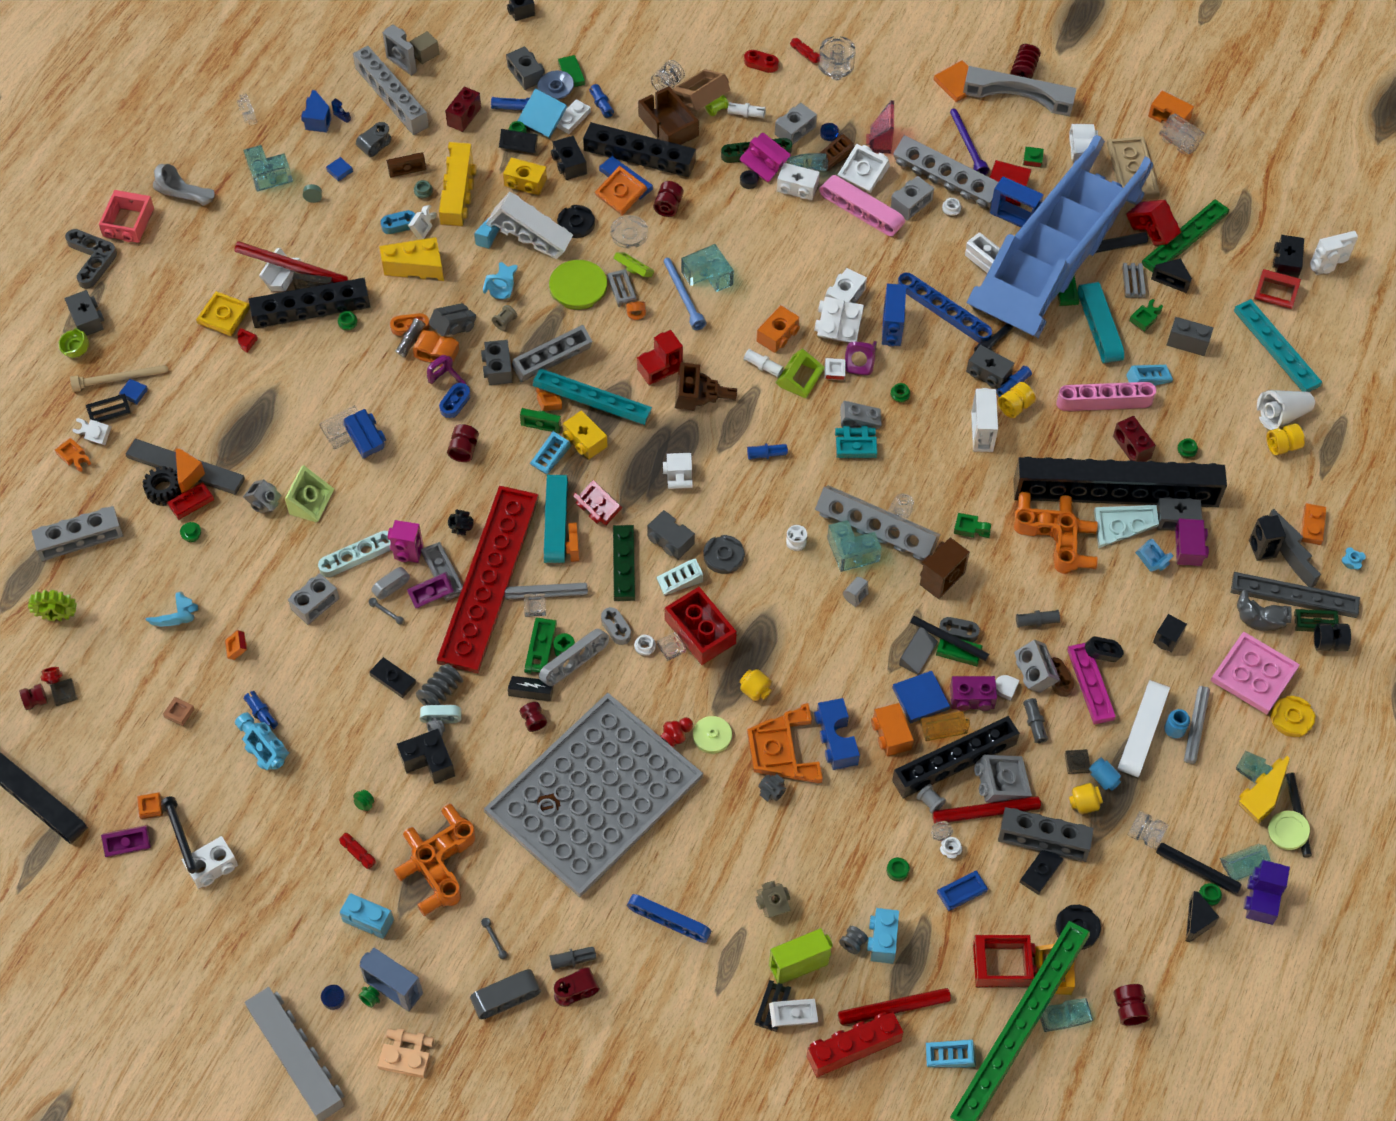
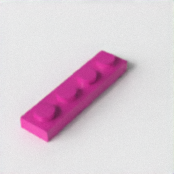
M1085 643L1068 646L1067 651L1093 724L1114 721L1116 716L1095 659L1086 653Z

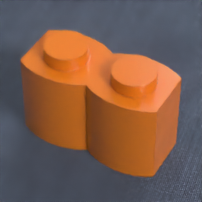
M422 330L413 347L414 357L425 362H433L441 355L450 356L454 362L459 352V342L456 339L440 336L434 331Z

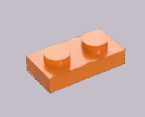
M1305 504L1301 529L1303 539L1301 542L1322 544L1326 507Z

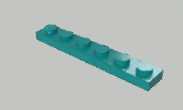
M1252 299L1235 306L1234 312L1302 392H1310L1321 386L1322 381Z
M541 368L533 380L532 386L643 425H645L651 414L652 407Z

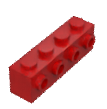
M886 1012L880 1013L870 1022L865 1023V1021H861L855 1024L851 1030L846 1032L840 1030L832 1034L831 1038L825 1041L819 1039L812 1042L810 1047H808L806 1057L816 1078L901 1042L904 1032L894 1012L889 1014Z

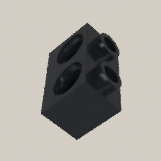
M1278 515L1262 516L1258 518L1249 542L1257 561L1277 558L1286 538Z

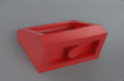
M1263 269L1254 299L1292 309L1301 279ZM1263 281L1292 288L1290 301L1260 293Z

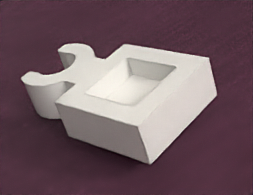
M431 205L423 206L421 212H417L408 225L418 239L425 238L433 226L430 220L435 219L437 216L436 212L429 214Z
M76 419L77 422L82 424V428L80 430L73 429L74 433L79 435L85 434L84 439L106 445L112 426L91 419L89 424L83 419Z

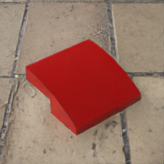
M995 160L990 178L999 182L1002 177H1006L1027 186L1032 169ZM1006 196L1005 201L1021 206L1020 202Z

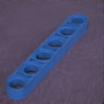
M902 273L899 276L898 284L904 285L902 283L903 280L911 281L910 285H906V294L970 338L978 343L987 342L991 338V327L913 274ZM924 290L927 294L919 295L917 291ZM939 300L942 304L937 306L932 301ZM954 310L957 312V315L951 316L947 312ZM966 320L971 321L973 325L965 326L962 322ZM985 331L988 333V335L982 337L978 334V332Z

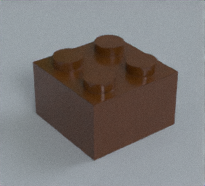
M951 537L945 543L941 542L937 546L935 553L932 556L928 555L922 562L923 569L920 573V586L937 599H940L965 574L970 551Z

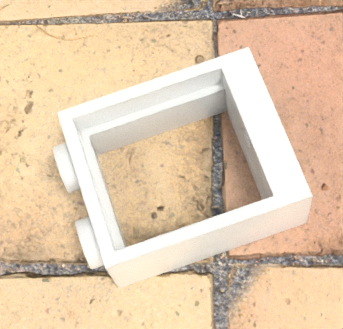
M976 389L971 410L973 451L993 452L998 432L996 389Z

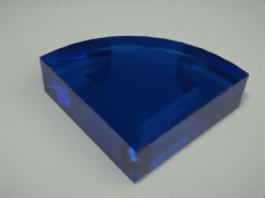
M335 98L331 102L333 114L348 123L351 120L350 113H346L341 107L343 105L342 102Z

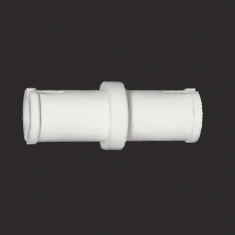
M729 102L728 114L743 115L744 118L749 116L765 118L766 107L752 106L750 103H745L744 105Z
M748 349L745 353V361L757 366L759 370H765L779 378L784 366L769 360L768 356H762L751 349Z

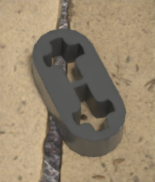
M953 617L943 618L939 625L940 629L969 642H975L980 632V628L976 623ZM947 625H951L950 631L946 630ZM968 629L972 630L971 635L967 634Z

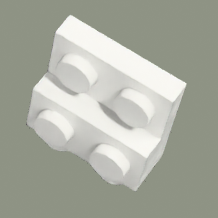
M856 144L838 173V177L871 193L878 180H882L890 167L888 157L884 154H876L868 146Z
M1351 231L1319 240L1310 262L1311 269L1315 271L1316 275L1331 273L1335 270L1337 263L1341 264L1349 260L1358 238L1356 232Z
M825 297L824 301L820 300L818 312L822 314L820 320H816L814 331L818 332L817 336L848 343L857 341L864 305Z

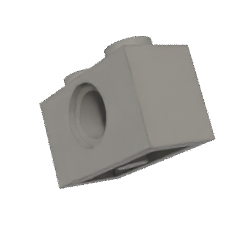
M800 103L796 107H792L783 117H779L776 120L775 135L779 138L790 139L793 145L816 127L817 114Z
M917 176L912 181L909 180L903 188L893 193L891 208L902 214L905 220H909L933 200L934 188Z

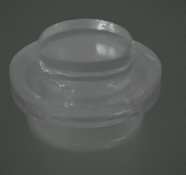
M946 821L937 822L931 828V836L937 841H944L953 834L952 826Z

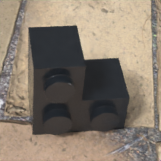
M439 729L397 743L399 756L406 774L427 766L434 784L455 777L453 764Z

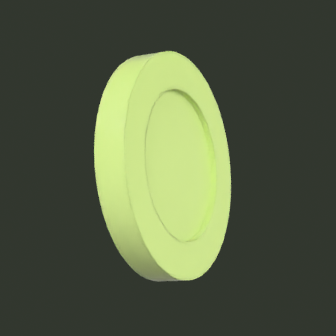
M717 716L702 718L693 729V741L705 753L715 754L724 751L732 739L730 725L724 719Z
M1282 811L1270 820L1268 832L1271 841L1277 847L1285 850H1295L1302 847L1309 839L1310 827L1306 818L1300 813Z

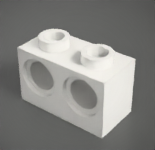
M222 836L192 853L197 870L201 867H205V870L200 873L189 874L199 889L212 884L221 875L231 873L238 866L235 856ZM226 856L223 860L216 861L218 857ZM182 858L181 860H182V862H183V864H184V866H185V868H186V870H187L185 861H184V859Z

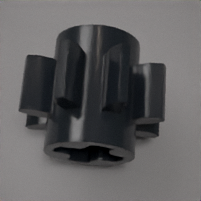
M456 509L455 514L449 516L448 526L452 529L451 533L465 536L466 531H470L473 528L474 521L469 516L470 512Z

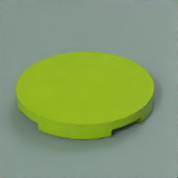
M571 260L559 265L552 272L549 280L550 294L553 299L564 305L565 308L573 310L587 309L593 307L596 302L605 296L607 278L604 271L598 265L586 260Z

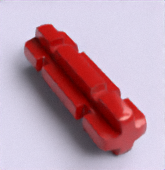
M792 39L790 42L792 48L796 49L805 58H808L810 62L818 63L820 55L817 52H814L804 42L802 43L800 39Z
M344 833L339 838L340 844L347 848V851L359 862H362L366 869H370L375 865V858L368 854V851L356 840H353L349 833Z

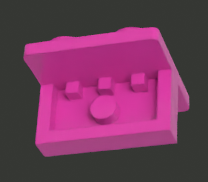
M762 132L758 138L754 137L750 141L749 148L740 157V161L768 183L790 158L791 154Z

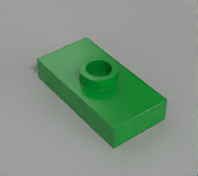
M521 409V426L549 432L554 431L560 434L562 428L561 416L549 414L545 411Z

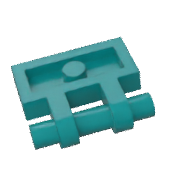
M849 426L835 428V436H843L836 437V458H877L876 437H868L876 435V428H868V426H861V428H850Z

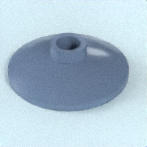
M559 70L544 74L538 81V90L556 100L569 95L574 87L571 75Z

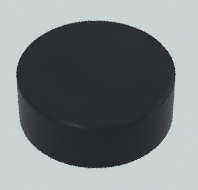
M744 171L740 175V185L743 188L753 189L758 185L759 177L754 171Z

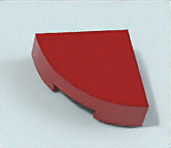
M242 328L239 329L237 334L239 346L244 352L248 353L258 340L256 334Z

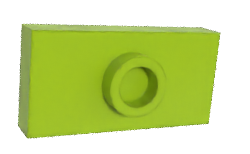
M616 252L613 259L625 265L626 270L633 274L638 273L643 277H652L655 272L652 268L627 253Z

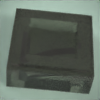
M72 678L50 685L56 706L78 700Z

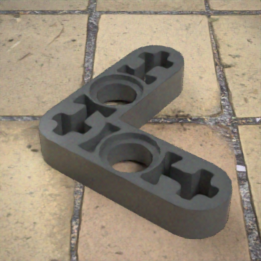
M69 230L65 235L68 246L91 255L77 274V281L80 287L89 289L97 283L116 258V248L113 243L81 230ZM89 243H96L92 248L86 247ZM94 263H102L98 268L92 267Z

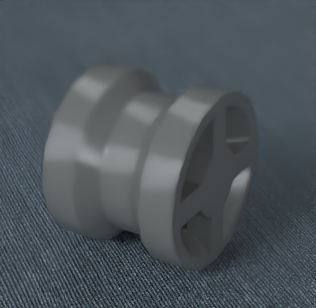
M849 926L846 936H842L839 943L845 950L857 955L861 950L860 946L867 942L868 937L859 928Z

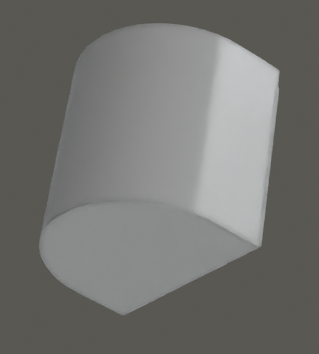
M856 577L843 591V596L847 602L855 607L858 606L869 594L868 581L861 577Z

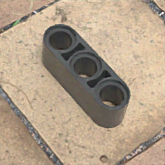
M527 969L474 992L470 996V1000L478 1018L486 1019L536 997L541 993V989L533 971Z

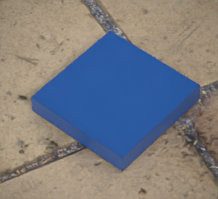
M932 671L895 683L892 686L910 724L950 709V705Z

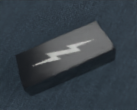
M512 676L508 685V696L551 701L554 685L548 686L540 679Z

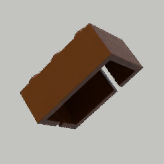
M670 86L655 92L656 109H654V96L652 94L638 101V116L659 140L682 145L699 136V120Z

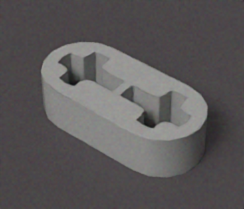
M398 567L377 581L371 591L378 599H384L408 582L410 575L403 567Z
M612 607L603 610L601 622L612 640L619 645L627 644L631 639V630L620 612ZM607 616L614 617L615 623L613 624L611 619H607ZM617 629H619L621 633H625V636L622 637L621 635H618Z

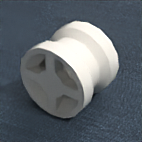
M800 525L791 526L787 530V547L793 551L804 549L807 543L806 529Z

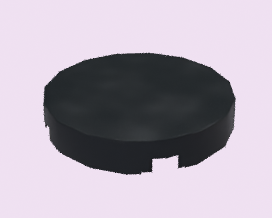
M571 205V208L567 209L566 207L558 214L557 224L573 234L572 238H582L593 231L595 217L589 208L582 205Z
M1080 904L1069 905L1057 915L1054 926L1058 938L1068 921L1090 932V936L1081 950L1093 946L1098 940L1101 932L1100 920L1089 907Z

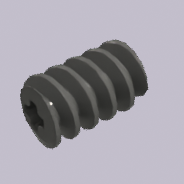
M448 664L441 665L439 671H436L433 677L427 680V684H423L422 690L416 692V697L424 706L441 705L438 699L445 702L446 697L444 693L451 695L452 691L449 687L457 689L458 686L455 681L462 683L463 679L452 666Z

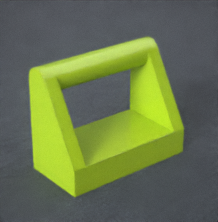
M802 348L792 355L775 383L789 392L807 398L825 367ZM801 364L815 370L804 388L793 380Z

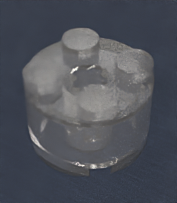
M834 36L826 38L820 45L819 70L836 81L849 75L855 65L856 51L854 43L850 39L841 36L840 39H834Z

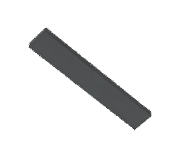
M135 438L126 452L128 459L152 467L159 466L160 469H162V466H166L167 470L171 467L173 471H177L176 452ZM200 461L202 462L205 474L198 481L199 483L203 482L205 485L234 495L237 494L245 480L244 475Z
M1238 572L1233 573L1230 593L1240 595L1243 590H1247L1248 596L1312 610L1338 611V615L1352 618L1358 617L1360 597Z

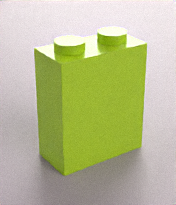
M822 928L770 949L769 967L777 984L786 983L829 964L833 944L829 935H824Z

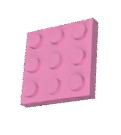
M1243 632L1210 681L1267 715L1300 664Z

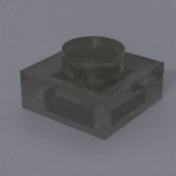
M1087 749L1065 751L1064 755L1068 774L1090 773Z

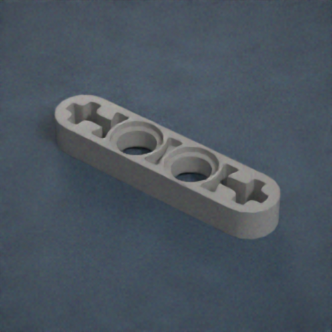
M601 629L593 630L545 665L539 673V679L548 686L557 684L603 650L609 642V635ZM585 647V651L580 655L581 650ZM569 659L568 664L563 667L564 663Z

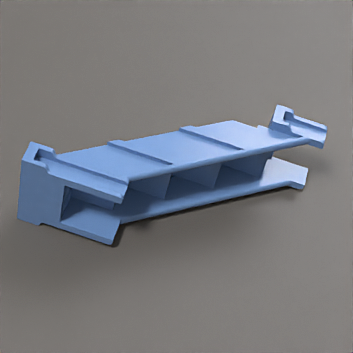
M1095 135L1088 148L1074 162L1073 166L1015 236L1012 234L1006 236L982 285L973 288L966 303L1039 338L1046 325V320H1044L1043 316L1050 303L1059 292L1064 293L1068 288L1077 269L1088 255L1093 256L1098 250L1105 234L1112 227L1125 202L1137 205L1142 201L1145 195L1142 187L1153 168L1151 160L1148 157H1144L1137 172L1125 187L1122 188L1121 184L1115 181L1109 182L1100 174L1095 173L1094 175L1089 173L1105 142L1101 136Z

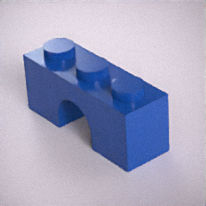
M840 698L818 703L814 716L816 724H820L822 729L820 731L822 744L825 743L827 750H825L827 763L831 762L833 770L858 765L860 754L855 737L844 738L835 732L837 729L847 727L849 716L844 699Z

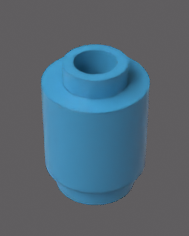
M1177 709L1169 714L1164 726L1168 736L1177 739L1185 735L1190 724L1188 713L1182 709Z
M1101 757L1089 767V770L1092 772L1090 775L1104 790L1109 788L1112 791L1121 783L1119 780L1121 777L1120 773L1108 760H1104Z

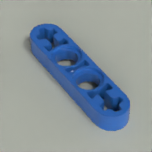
M632 894L627 903V907L631 911L696 941L706 943L712 932L706 925L640 895Z

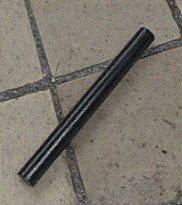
M916 616L912 617L911 624L924 628L927 632L984 661H987L989 658V653Z
M1287 773L1286 778L1293 811L1303 815L1295 773ZM1309 839L1301 847L1303 857L1305 858L1312 856Z

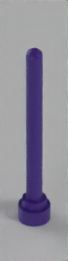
M955 108L951 109L950 114L974 162L973 169L987 175L990 171L987 163L980 159L958 111Z

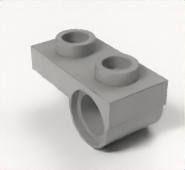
M843 401L841 404L842 428L843 426L857 428L859 425L868 426L869 428H880L881 409L849 401Z

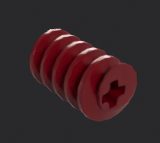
M1030 44L1020 45L1010 74L1032 79L1041 55L1040 49Z

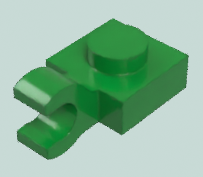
M958 513L954 534L974 538L975 533H977L981 537L989 538L992 524L978 522V516Z

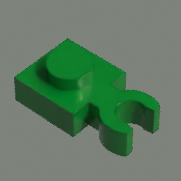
M1154 299L1149 301L1147 308L1142 305L1130 316L1129 321L1144 332L1157 320L1163 308V305H1160L1158 308L1153 307Z

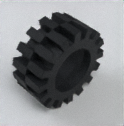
M158 466L155 467L156 471L152 469L149 471L150 475L146 473L145 479H143V488L151 503L155 502L156 505H160V502H162V505L165 506L166 502L182 493L178 484L177 471H173L171 467L167 470L166 466H162L160 470ZM161 482H170V486L164 490L155 489Z

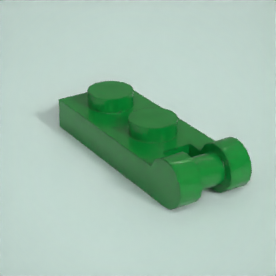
M535 618L525 663V673H540L541 669L549 663L557 620ZM534 659L541 660V664L533 663Z

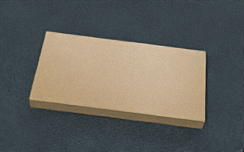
M1144 137L1107 140V147L1117 183L1121 184L1122 188H1124L1139 169L1144 157L1150 159ZM1153 168L1142 187V191L1145 193L1143 199L1156 198L1160 195Z

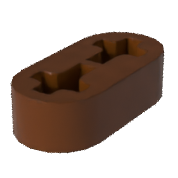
M1053 657L1052 661L1055 668L1058 667L1057 673L1060 681L1052 685V688L1057 695L1067 697L1073 691L1074 681L1063 661ZM1061 681L1063 685H1068L1067 689L1060 687Z

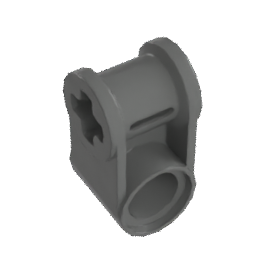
M385 122L376 123L365 133L358 136L356 146L369 157L375 156L380 150L391 143L389 126Z

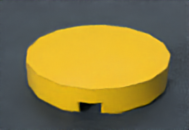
M1291 695L1276 701L1271 710L1270 718L1273 726L1280 733L1295 738L1310 732L1315 723L1316 715L1306 700Z

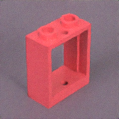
M114 190L99 222L102 236L109 239L114 238L126 242L139 243L154 210L151 197ZM120 209L140 212L133 228L113 225Z

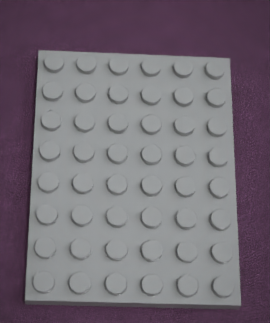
M607 693L484 808V812L578 897H581L703 778V773ZM554 793L561 806L557 810L555 801L551 799H543L537 805V799L539 796ZM541 804L543 807L554 806V808L542 811L540 809Z

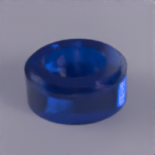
M825 123L821 126L820 136L822 139L833 141L838 137L839 128L837 125Z
M329 985L323 989L321 1001L327 1009L335 1010L344 1004L345 994L340 986Z

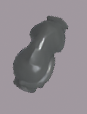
M1243 590L1237 601V609L1240 619L1248 626L1260 631L1281 629L1286 627L1287 623H1291V606L1271 605L1264 608L1259 606L1256 601L1249 599L1247 590Z

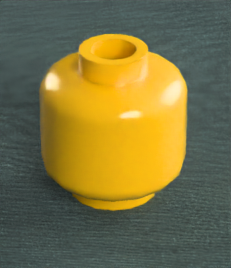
M759 669L748 670L739 681L741 691L752 701H757L761 698L765 700L772 692L770 689L771 679Z
M1092 783L1074 787L1072 789L1073 796L1069 797L1072 810L1077 808L1078 813L1081 815L1098 811L1100 804L1103 803L1098 786L1094 787Z

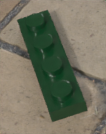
M613 525L614 601H635L634 525Z

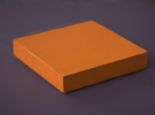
M961 60L934 75L933 80L955 102H958L968 96L965 95L966 93H963L969 66Z
M619 166L594 193L623 216L647 190V187Z

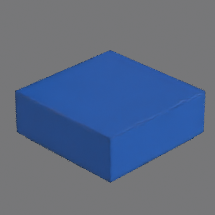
M341 157L326 166L327 172L337 181L353 172L352 167Z
M129 379L119 392V395L125 393L128 401L138 404L148 391V388L144 384Z

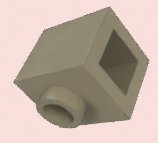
M428 31L410 41L414 47V57L421 64L439 55L438 41Z

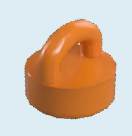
M645 302L627 303L626 311L628 317L633 320L642 319L646 315ZM641 310L639 315L632 314V311Z

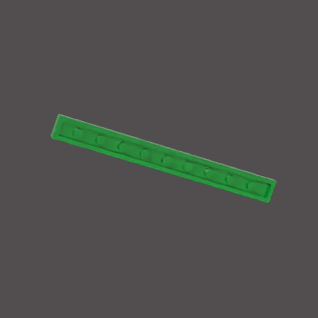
M1068 921L951 1114L950 1119L952 1121H979L1089 938L1090 932Z

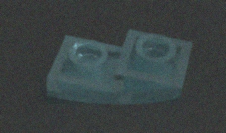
M808 153L788 158L787 164L816 171H827V154Z
M1245 751L1236 767L1238 772L1254 783L1261 774L1265 773L1267 775L1273 769L1266 764V759L1248 751Z
M1087 998L1067 1000L1063 1004L1047 1006L1040 1017L1044 1032L1071 1028L1093 1021Z

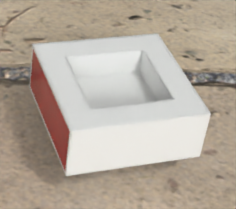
M826 358L825 379L844 380L845 359Z

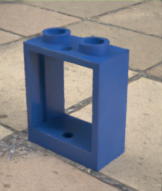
M1002 177L994 188L990 214L1022 227L1041 205L1044 194L1006 177ZM1006 196L1032 207V212L1005 201Z
M887 283L881 345L901 346L905 320L906 285Z

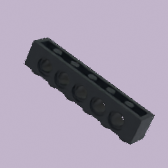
M590 122L583 137L584 151L609 158L613 156L625 162L658 169L679 176L689 177L696 162L695 148Z
M365 277L248 298L254 328H264L271 325L324 317L345 311L370 308Z
M1006 716L894 769L892 782L904 799L921 791L929 784L933 785L975 765L983 755H996L1017 745L1020 732L1010 717Z

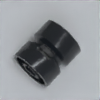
M1330 623L1316 624L1314 629V646L1317 651H1330L1331 648L1334 651H1348L1350 649L1351 629L1348 624H1334L1333 627Z

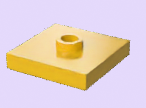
M215 291L196 318L197 324L232 336L250 310V305Z

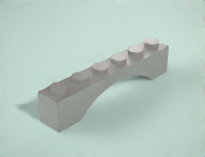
M969 66L963 93L978 98L1006 93L1021 95L1039 102L1051 113L1070 117L1076 88Z

